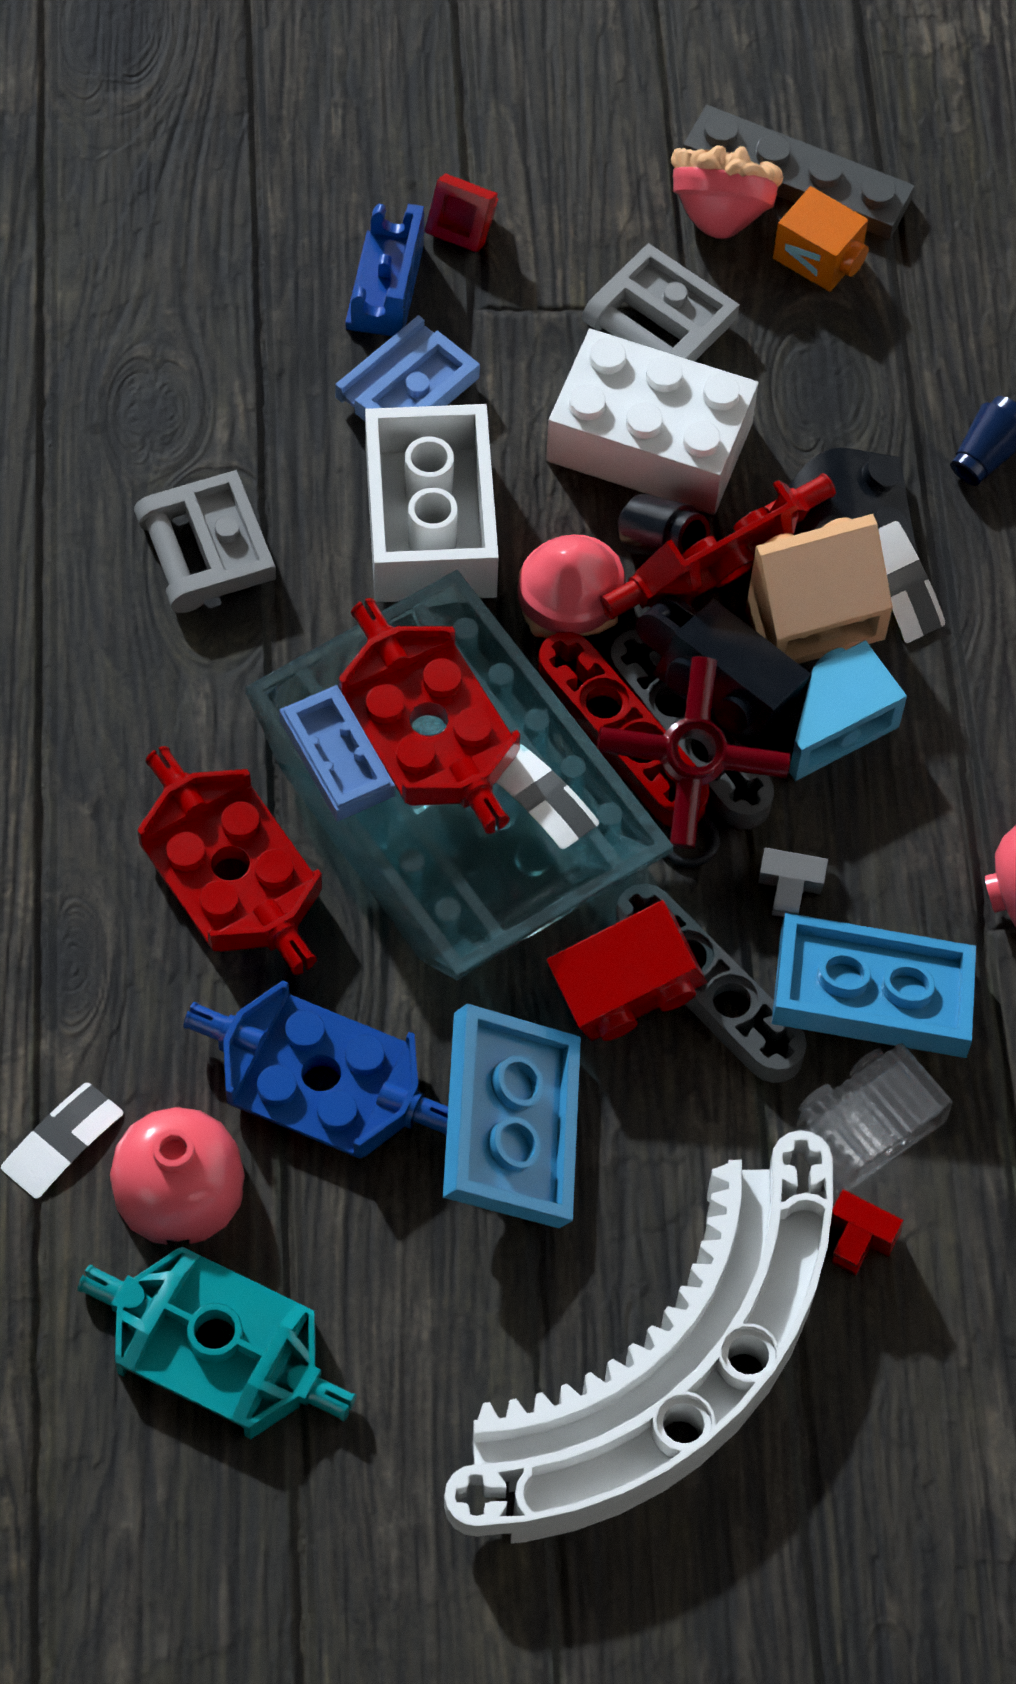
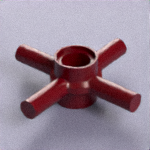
M692 657L685 719L674 723L664 735L600 727L597 752L659 760L666 775L677 783L670 846L676 848H695L702 786L714 781L723 770L787 778L789 771L790 753L728 745L719 727L710 722L717 660L710 657ZM693 738L703 743L708 751V764L702 767H693L686 764L678 752L679 741Z

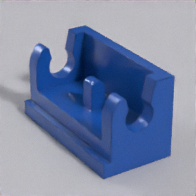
M380 203L373 209L370 221L371 231L367 230L345 321V329L394 336L406 326L424 247V206L408 204L403 222L401 224H394L386 220V208L384 204Z

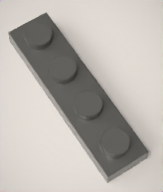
M707 104L683 144V148L693 151L699 149L711 150L719 145L724 146L726 152L733 153L738 147L744 146L752 162L760 165L761 162L769 161L781 169L783 182L778 187V197L796 203L804 192L812 186L867 218L866 231L888 240L892 238L913 196L915 186L913 184Z

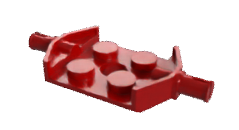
M822 473L817 478L797 489L790 488L778 480L773 483L774 488L779 494L777 500L744 516L733 526L735 532L717 542L714 536H708L692 545L683 555H681L672 539L667 541L637 569L635 575L631 576L627 583L606 595L600 596L605 615L610 620H613L618 615L639 604L642 609L647 606L651 608L665 595L678 596L691 606L697 596L713 587L720 588L733 582L753 567L757 545L764 544L772 537L780 534L789 533L794 535L796 524L804 519L809 509L836 495L832 480L828 475Z
M373 598L365 599V607L361 601L352 608L351 615L356 619L366 635L367 643L340 675L339 689L390 775L405 804L412 806L461 804L464 809L471 806L485 833H495V824L498 830H501L508 824L510 817L505 813L493 794V785L516 758L520 750L519 731L515 730L511 734L456 647L453 626H397L394 628L387 623ZM429 715L440 718L446 724V728L437 735L425 736L416 732L411 725L417 718Z
M159 747V756L153 750L147 756L145 762L152 769L164 788L162 794L137 829L139 845L212 951L222 952L258 947H268L272 951L277 948L294 975L303 973V965L306 970H309L316 963L317 958L311 953L298 934V926L322 890V873L320 870L317 869L312 872L251 786V775L248 769L189 774L183 771L171 754L169 747ZM225 859L241 860L249 868L245 875L236 880L221 879L213 872L215 866Z

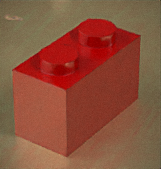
M664 900L546 959L578 1027L591 1041L599 1037L603 1041L619 1038L632 1031L638 1025L637 1018L660 1007L661 1011L676 1009L696 996V988L708 983L674 914Z

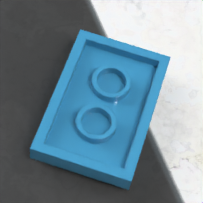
M785 912L780 933L771 1024L967 1058L972 1043L976 946Z
M468 1003L454 1012L443 1198L555 1228H561L573 1221L580 1036Z

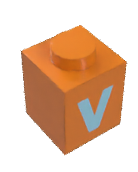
M810 186L778 222L773 259L831 292L845 274L849 277L854 276L865 261L869 247L864 244L868 219Z

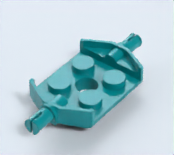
M180 1247L133 1278L127 1275L124 1281L90 1264L85 1270L86 1276L82 1275L77 1288L79 1292L88 1294L110 1305L112 1311L117 1313L115 1363L119 1375L124 1376L128 1370L243 1427L244 1436L249 1439L254 1438L298 1409L301 1404L306 1406L309 1403L340 1418L343 1422L347 1419L349 1410H352L357 1394L350 1393L322 1379L321 1369L316 1367L314 1310L199 1254ZM213 1319L226 1321L235 1330L234 1337L230 1343L217 1349L204 1347L195 1337L199 1327Z

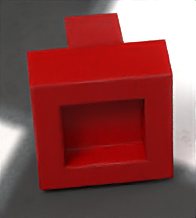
M445 173L437 179L424 232L468 250L478 252L485 245L488 230L494 219L498 203V193Z
M842 1189L832 1208L830 1227L843 1233L833 1252L832 1264L857 1275L871 1248L889 1257L901 1235L904 1220Z

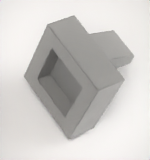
M764 848L758 883L776 886L772 916L784 918L785 912L798 915L803 891L821 894L828 864L827 858Z

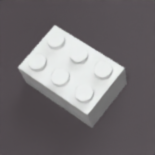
M589 328L548 420L546 461L652 496L688 504L699 511L715 516L753 423L759 382Z
M487 404L365 409L366 462L374 598L376 603L497 597L499 556Z

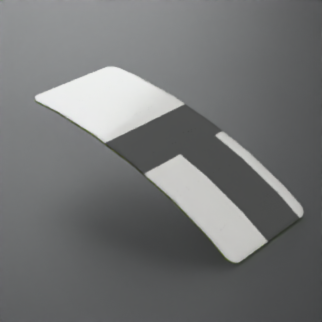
M894 521L878 530L893 606L892 611L904 642L910 643L943 627L945 619L928 576L900 523Z
M520 745L516 758L496 783L525 808L560 849H566L599 825V820L578 795L551 768L526 747Z
M84 1083L59 1104L21 1142L1 1165V1169L32 1197L38 1199L98 1136L123 1116V1111L92 1084Z

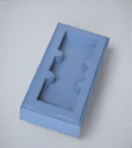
M338 685L279 710L280 722L337 822L395 797L394 782Z

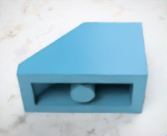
M866 640L847 650L836 648L829 651L813 667L789 768V773L795 781L899 728L907 695Z

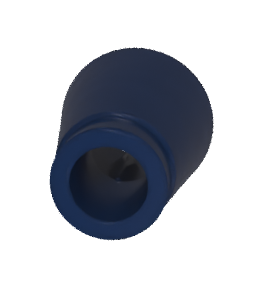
M997 396L991 403H983L956 453V457L950 463L951 469L961 480L970 485L978 486L984 478L988 477L1016 452V402L1004 396Z

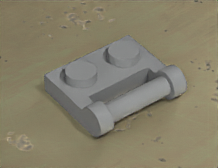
M648 243L591 298L582 313V321L597 331L604 328L616 337L696 361L738 319L740 304ZM623 302L627 303L680 339V341L674 347H671L617 310V308Z
M237 470L146 496L134 506L138 523L142 529L148 530L169 586L166 588L165 593L174 612H190L199 608L205 600L276 580L275 564ZM185 514L207 567L206 571L192 575L171 525L173 518Z

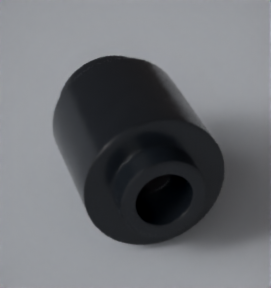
M639 494L633 497L622 510L618 519L619 538L623 548L629 553L648 558L671 539L681 555H683L692 545L710 536L708 520L705 516L699 514L695 507L647 494Z

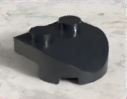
M833 448L812 458L788 485L790 488L797 489L817 478L820 474L825 473L832 480L836 490L834 497L828 498L809 509L804 519L796 524L794 535L822 528L830 521L838 518L855 519L873 514L878 524V529L898 521L917 554L900 457L851 448Z

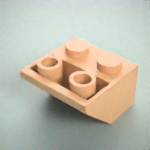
M873 514L855 519L838 518L830 521L822 528L797 535L789 533L780 534L772 537L764 544L756 546L745 611L756 632L795 662L800 664L821 658L836 648L847 650L865 640L868 644L885 640L893 606L878 524Z

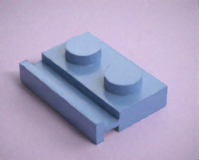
M418 315L335 384L336 399L341 403L344 401L348 402L355 408V414L364 421L365 409L447 406L480 378V364L438 330L435 333L425 326V320Z

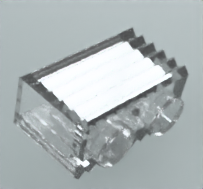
M903 1043L897 1044L893 1050L887 1051L885 1054L881 1049L869 1052L854 1065L850 1071L851 1079H847L841 1086H837L835 1089L829 1084L819 1087L799 1107L801 1114L799 1115L796 1131L813 1132L823 1138L830 1147L833 1157V1184L837 1186L839 1193H841L842 1189L850 1192L947 1122L953 1101Z

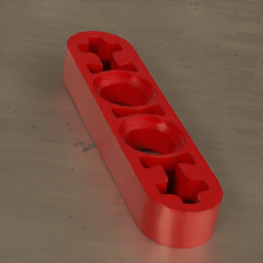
M558 632L549 636L542 643L539 650L537 667L538 677L542 685L596 748L600 727L657 735L665 734L666 730L583 636L573 632ZM560 656L566 662L576 659V674L567 665H562L558 668L554 667L555 658ZM578 678H579L580 681H581L583 684H582V685L579 687V689L576 691V689H577V681H578ZM607 696L618 702L621 711L611 718H599L588 711L586 704L594 697ZM678 745L681 759L686 764L697 767ZM600 752L651 813L664 825L672 827L675 800L670 802L668 797L670 785L676 791L677 783L669 777L666 780L662 776L664 770L660 761L653 760L648 763H638L631 760L628 756ZM709 784L702 786L698 822L703 818L707 809L710 794Z

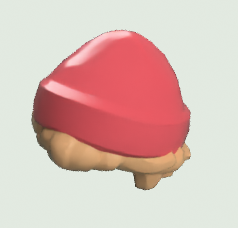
M719 145L711 150L699 149L693 151L691 149L677 148L671 156V164L674 168L672 175L673 192L679 196L684 210L696 227L706 235L716 239L724 240L737 235L765 211L773 208L778 187L783 182V173L777 165L769 161L761 162L760 165L752 162L744 146L738 147L734 153L726 152V148Z
M585 535L560 536L541 544L533 550L523 563L519 571L517 586L520 608L526 623L530 627V631L537 638L543 637L547 639L558 632H573L581 636L600 634L618 623V616L610 620L605 615L600 596L606 595L625 584L626 576L619 556L607 544Z

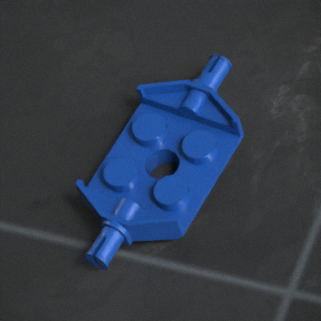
M283 980L240 1009L235 1016L232 1014L229 1016L223 1015L201 1006L197 1002L191 1004L190 1012L188 1011L183 1024L185 1029L193 1030L217 1040L219 1050L224 1052L227 1104L359 1159L367 1156L404 1127L411 1129L414 1122L441 1132L445 1136L447 1135L448 1106L424 1097V1093L418 1091L415 1034L408 1032L406 1041L290 995L289 983ZM326 1066L335 1070L340 1076V1080L329 1090L316 1091L304 1083L303 1077L314 1067Z

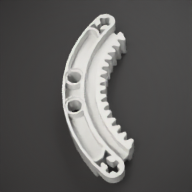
M802 1130L787 1133L775 1145L769 1169L742 1170V1160H728V1164L712 1169L707 1192V1201L710 1203L706 1217L704 1239L700 1245L697 1263L693 1264L690 1269L687 1286L680 1287L675 1308L667 1306L664 1310L661 1328L652 1325L649 1327L644 1348L632 1343L628 1347L625 1365L614 1359L607 1362L605 1382L591 1372L586 1374L581 1396L568 1384H564L560 1390L559 1405L556 1406L542 1392L538 1393L535 1397L534 1412L526 1413L517 1399H511L505 1418H498L490 1402L483 1403L478 1419L474 1420L473 1425L474 1464L464 1466L453 1473L446 1484L444 1509L448 1521L456 1530L464 1535L471 1536L511 1533V1543H522L582 1529L620 1515L664 1492L700 1467L738 1432L770 1392L791 1357L808 1318L828 1248L833 1208V1157L830 1147L823 1138L813 1132ZM793 1153H803L806 1163L812 1165L807 1180V1193L795 1195L798 1187L797 1170L795 1166L788 1165L791 1162ZM822 1191V1197L816 1194ZM782 1193L790 1197L786 1201L781 1202ZM739 1354H748L755 1357L761 1363L763 1370L755 1374H743L731 1366L729 1359ZM682 1421L692 1425L700 1437L691 1443H679L668 1437L664 1428L672 1422ZM508 1481L509 1492L516 1491L513 1516H505L507 1501L485 1503L484 1514L478 1516L470 1515L467 1503L456 1502V1499L466 1498L468 1487L473 1485L482 1486V1493L486 1498H506L507 1487L505 1482Z

